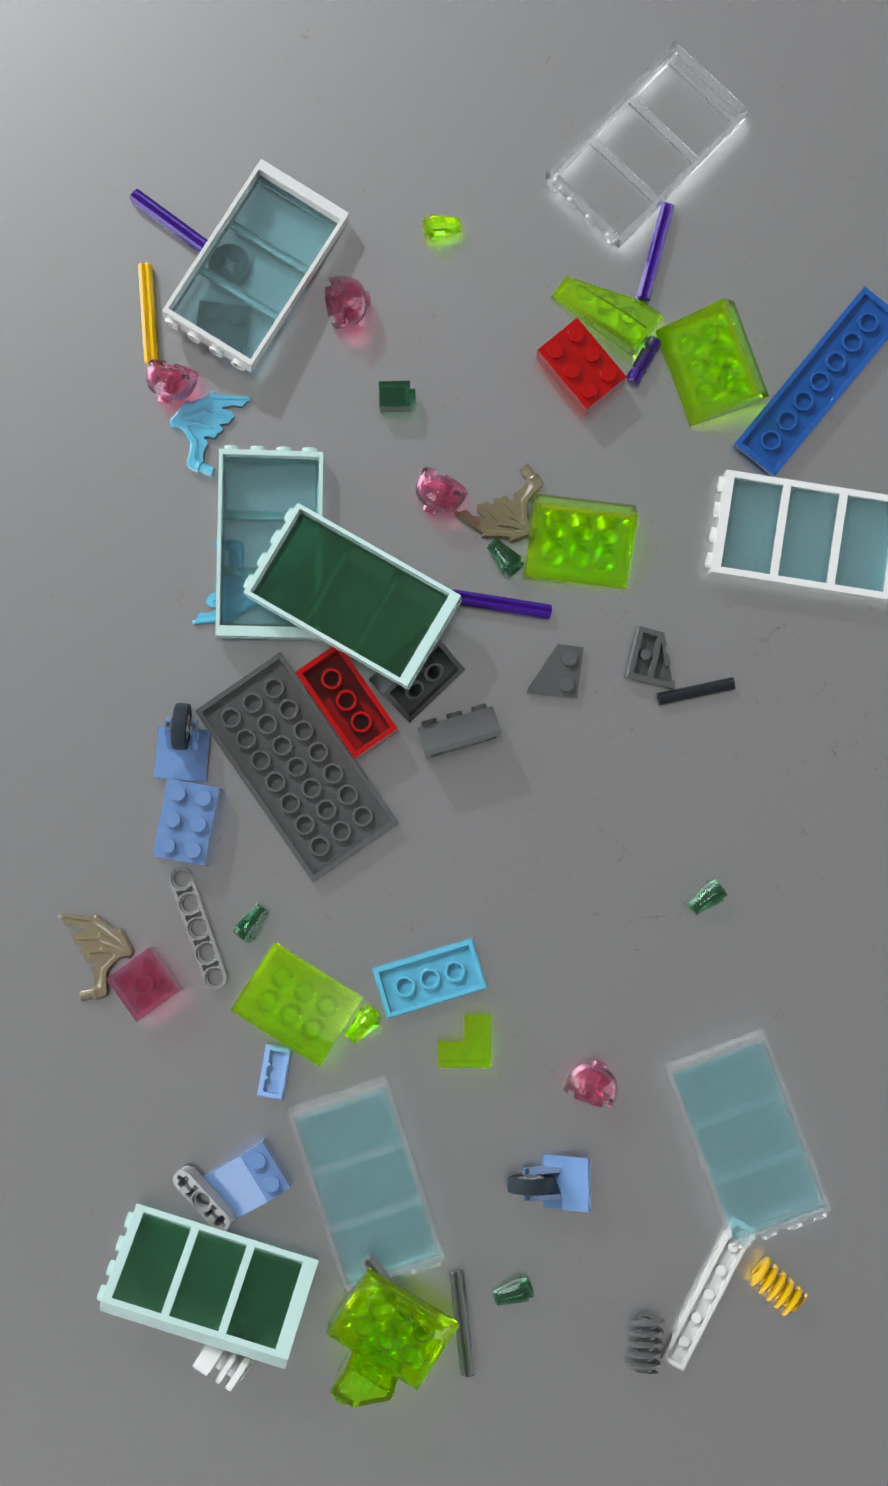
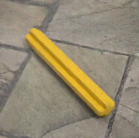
M141 263L138 265L144 361L146 364L152 365L159 362L153 267L151 263Z

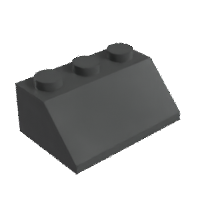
M424 626L382 667L400 676L428 628ZM439 639L409 690L378 672L368 680L410 723L465 668Z
M486 703L471 707L472 712L463 715L461 711L449 713L446 715V720L437 722L436 718L422 721V727L417 729L426 759L501 738L502 732L493 706L487 707Z

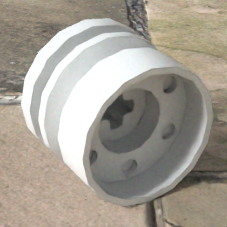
M222 1319L214 1329L215 1331L219 1330ZM230 1323L226 1334L234 1336L237 1327ZM245 1333L241 1339L247 1340L249 1334ZM256 1339L253 1340V1343H261ZM205 1344L192 1367L205 1376L216 1367L219 1369L215 1382L219 1384L224 1376L228 1375L230 1378L224 1388L230 1392L237 1383L242 1381L253 1364L254 1359Z

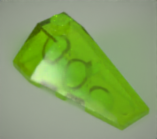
M568 276L564 278L551 296L552 299L632 358L664 317L642 300Z

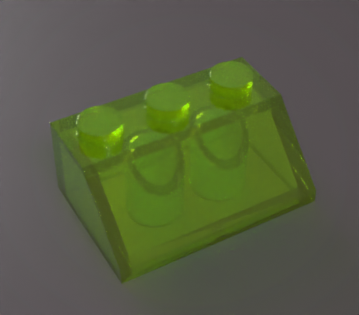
M357 1338L340 1363L329 1393L340 1404H347L352 1408L390 1401L395 1391L401 1367Z

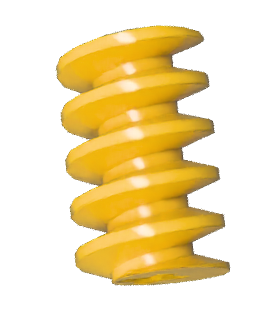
M765 1257L752 1270L750 1275L753 1279L750 1286L754 1287L760 1284L758 1293L762 1294L768 1291L766 1301L769 1302L775 1298L776 1302L773 1307L777 1309L783 1305L784 1309L781 1314L786 1316L789 1313H793L804 1303L808 1293H802V1288L799 1285L794 1286L795 1281L792 1278L786 1279L787 1274L784 1271L778 1272L779 1266L776 1263L770 1265L771 1259Z

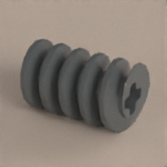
M638 1314L639 1320L631 1321V1325L638 1327V1330L630 1332V1335L637 1338V1341L629 1342V1346L635 1348L636 1352L628 1353V1357L634 1359L635 1362L628 1363L626 1367L639 1373L657 1374L659 1372L655 1369L659 1368L661 1363L656 1358L662 1356L661 1350L657 1347L663 1345V1341L659 1336L664 1334V1330L659 1326L665 1324V1319L656 1315Z

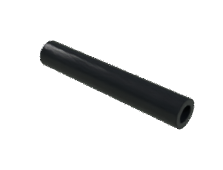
M729 677L656 693L658 704L661 706L735 690L736 687L734 678Z

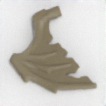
M526 464L520 471L527 481L518 492L514 493L513 498L515 501L509 500L507 496H503L502 498H495V504L484 502L477 505V512L483 518L473 516L467 510L455 511L454 515L482 533V538L508 539L510 543H514L536 534L537 526L529 519V502L543 487V481L538 473H535L529 464Z
M58 914V917L62 919L65 925H76L84 929V931H75L71 937L75 945L83 947L79 952L84 956L85 961L97 963L91 969L94 977L93 987L89 990L80 991L81 1001L99 1000L109 995L110 970L120 959H130L135 953L122 928L117 930L97 914L94 917Z

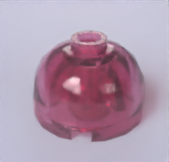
M333 276L328 278L327 281L331 282L329 287H325V304L328 316L333 315L336 321L331 324L336 329L358 324L363 320L367 312V306H370L369 292L365 291L363 285L353 277Z
M150 359L146 371V382L150 391L158 395V401L172 404L173 400H184L193 393L199 374L195 370L177 363L171 365L166 364V360Z
M423 467L416 482L417 498L424 504L422 509L432 515H436L437 512L447 514L457 510L468 495L467 489L446 474L445 476L436 475L438 470Z
M592 1060V1063H581L570 1071L563 1090L567 1094L569 1089L575 1092L574 1098L597 1107H602L603 1103H608V1108H611L617 1096L618 1086L613 1073L606 1069L607 1065L601 1061Z

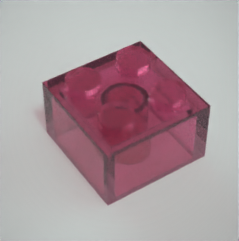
M149 947L106 978L136 1022L142 1020L183 990V987L154 947Z

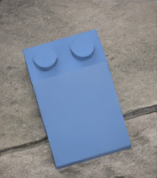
M263 1139L203 1176L234 1210L236 1219L288 1190L292 1185L290 1178L266 1139ZM221 1215L220 1219L224 1221L225 1218Z

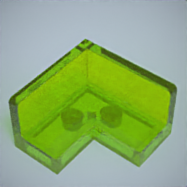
M485 1012V1014H464V1040H438V1068H491L490 1012Z

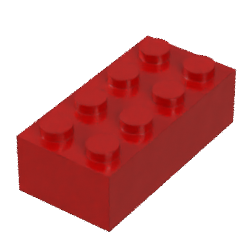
M334 647L329 648L295 672L355 760L399 731L352 661L345 653Z

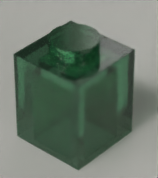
M410 380L379 381L380 413L411 412V404H416L415 388H410Z

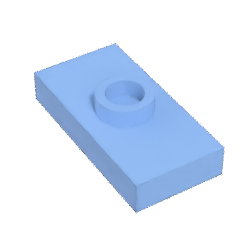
M266 1043L257 1096L283 1100L293 1047Z

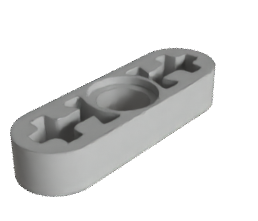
M184 1166L174 1174L173 1183L176 1189L211 1227L227 1231L235 1223L236 1215L234 1210L194 1167ZM185 1176L189 1178L188 1182L184 1180ZM197 1186L198 1189L194 1192L192 1189ZM200 1193L208 1196L209 1204H204L200 1200ZM215 1206L216 1209L212 1212L211 1208ZM221 1215L224 1216V1221L220 1220Z

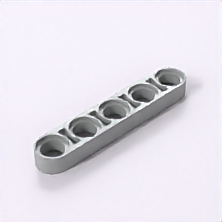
M176 868L171 872L169 881L203 982L209 989H220L227 983L228 975L194 875L188 868ZM180 871L187 873L189 876L187 885L183 887L178 886L174 880L175 875ZM187 896H193L197 900V907L193 911H187L183 907V900ZM195 921H202L206 926L205 933L201 936L193 934L191 930L192 924ZM206 945L211 946L214 950V957L208 961L203 960L200 956V949ZM213 970H217L223 975V980L219 985H212L208 980L209 973Z

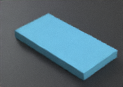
M472 938L372 968L387 1019L487 989Z

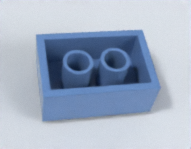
M168 778L152 856L208 866L223 789Z

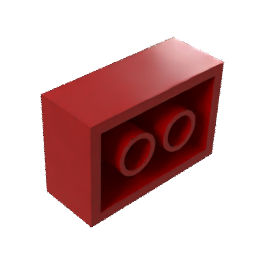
M578 318L537 350L536 358L584 416L625 384L627 376Z

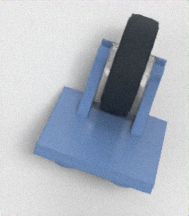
M176 703L172 718L166 717L165 726H158L154 778L206 782L210 732L199 729L198 720L192 719L190 704Z
M543 1154V1165L523 1168V1174L509 1176L507 1179V1190L512 1194L523 1195V1201H544V1208L589 1213L591 1212L590 1158Z

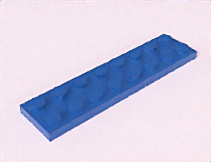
M864 286L733 446L770 476L774 477L887 341L888 305Z

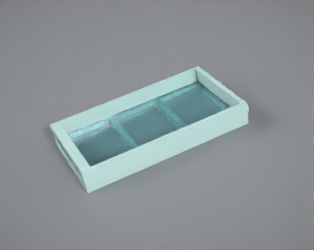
M225 445L224 449H219L216 638L320 641V639L247 598L244 594L245 588H243L250 574L254 575L258 569L257 562L262 553H267L272 545L270 541L276 530L281 531L284 526V517L291 507L294 508L298 502L322 516L323 452H318L317 448L305 447L302 448V451H292L291 447L285 446L277 447L276 450H266L265 446H251L249 450L240 449L238 445ZM304 519L259 594L261 598L298 619H301L321 585V527ZM321 602L308 622V625L319 631L321 629Z

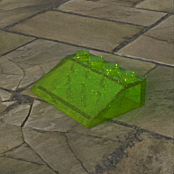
M723 298L655 330L658 339L662 342L661 347L690 426L739 410L769 397L733 300Z
M533 493L524 577L626 589L639 516L636 505Z
M274 942L230 1011L320 1067L363 997Z
M369 1267L341 1302L328 1322L326 1335L418 1390L459 1328L460 1322Z

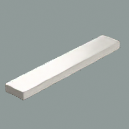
M732 1216L672 1331L660 1359L684 1371L757 1231L756 1228Z

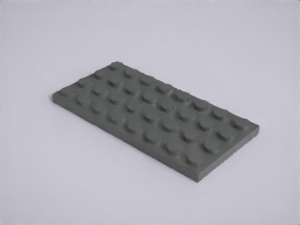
M281 652L195 710L312 882H315L399 823Z

